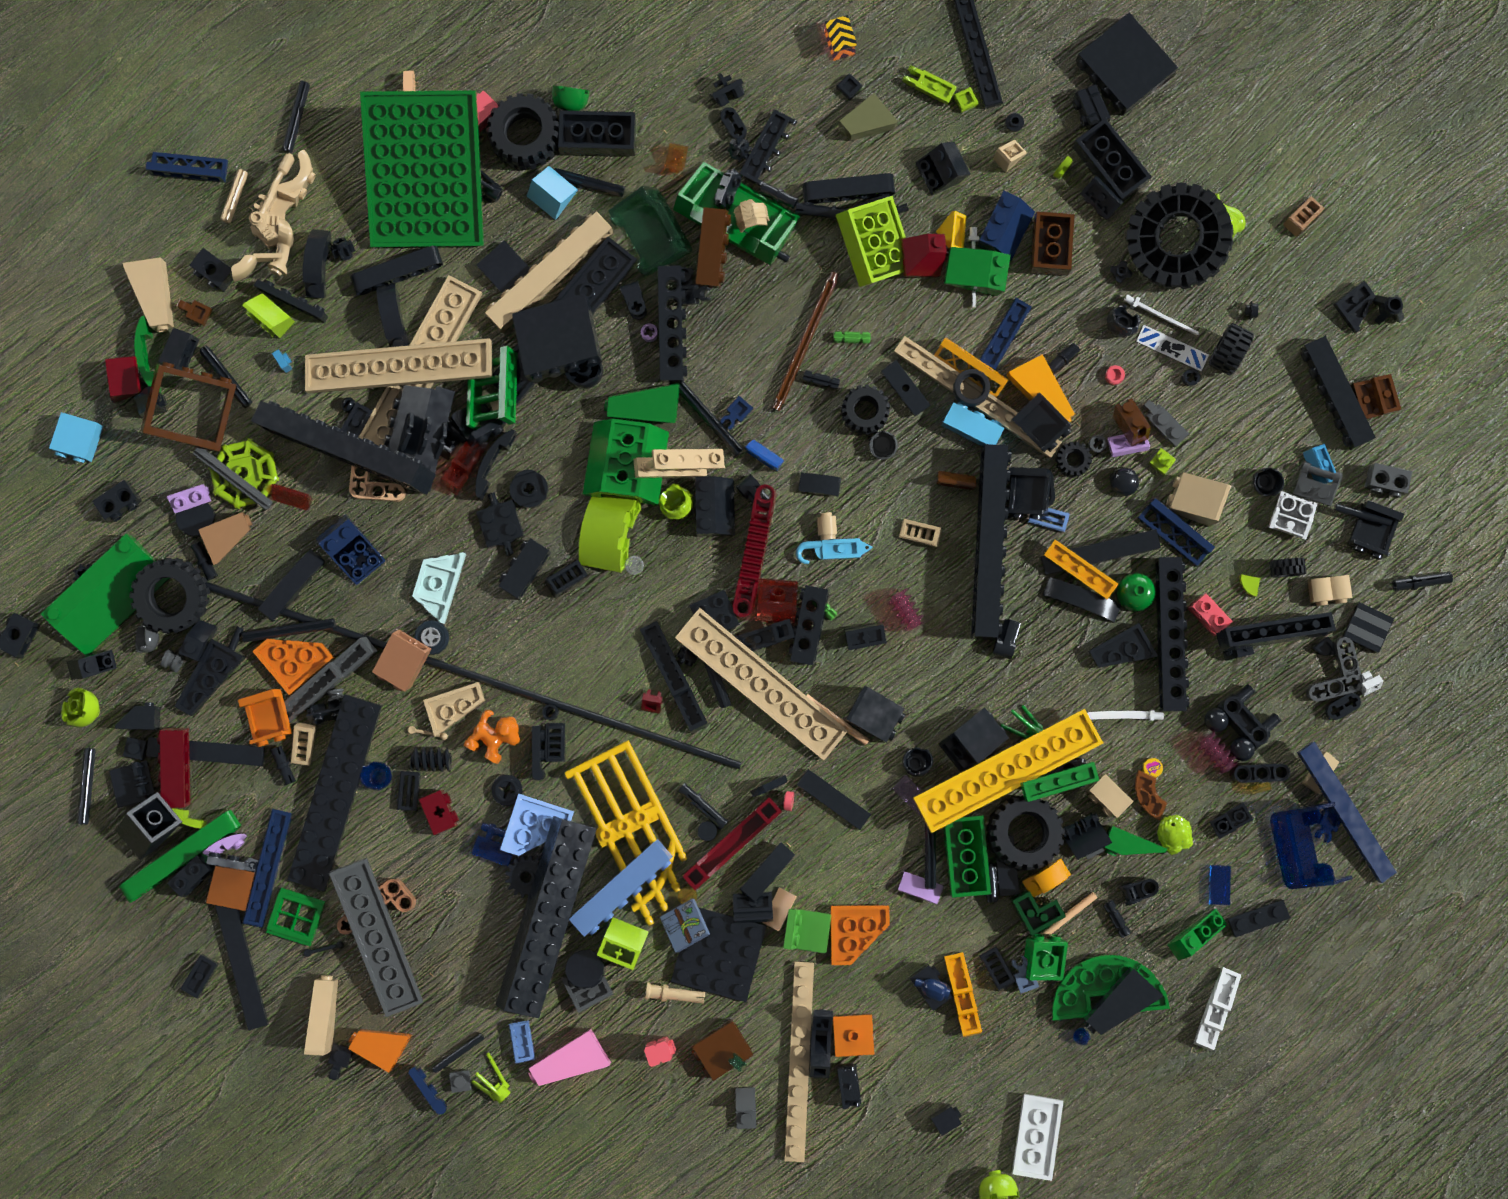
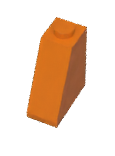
M361 1029L357 1033L354 1032L349 1039L351 1044L348 1049L389 1073L393 1070L412 1035L409 1033Z

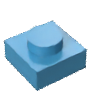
M278 349L272 353L283 371L287 373L292 370L290 366L292 361L286 352L283 354Z

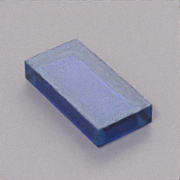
M1210 865L1209 904L1230 905L1231 866Z

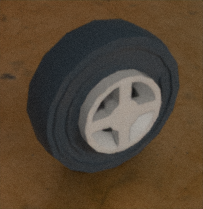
M429 620L418 626L414 639L431 648L429 654L435 655L441 653L447 647L449 633L447 628L440 622Z

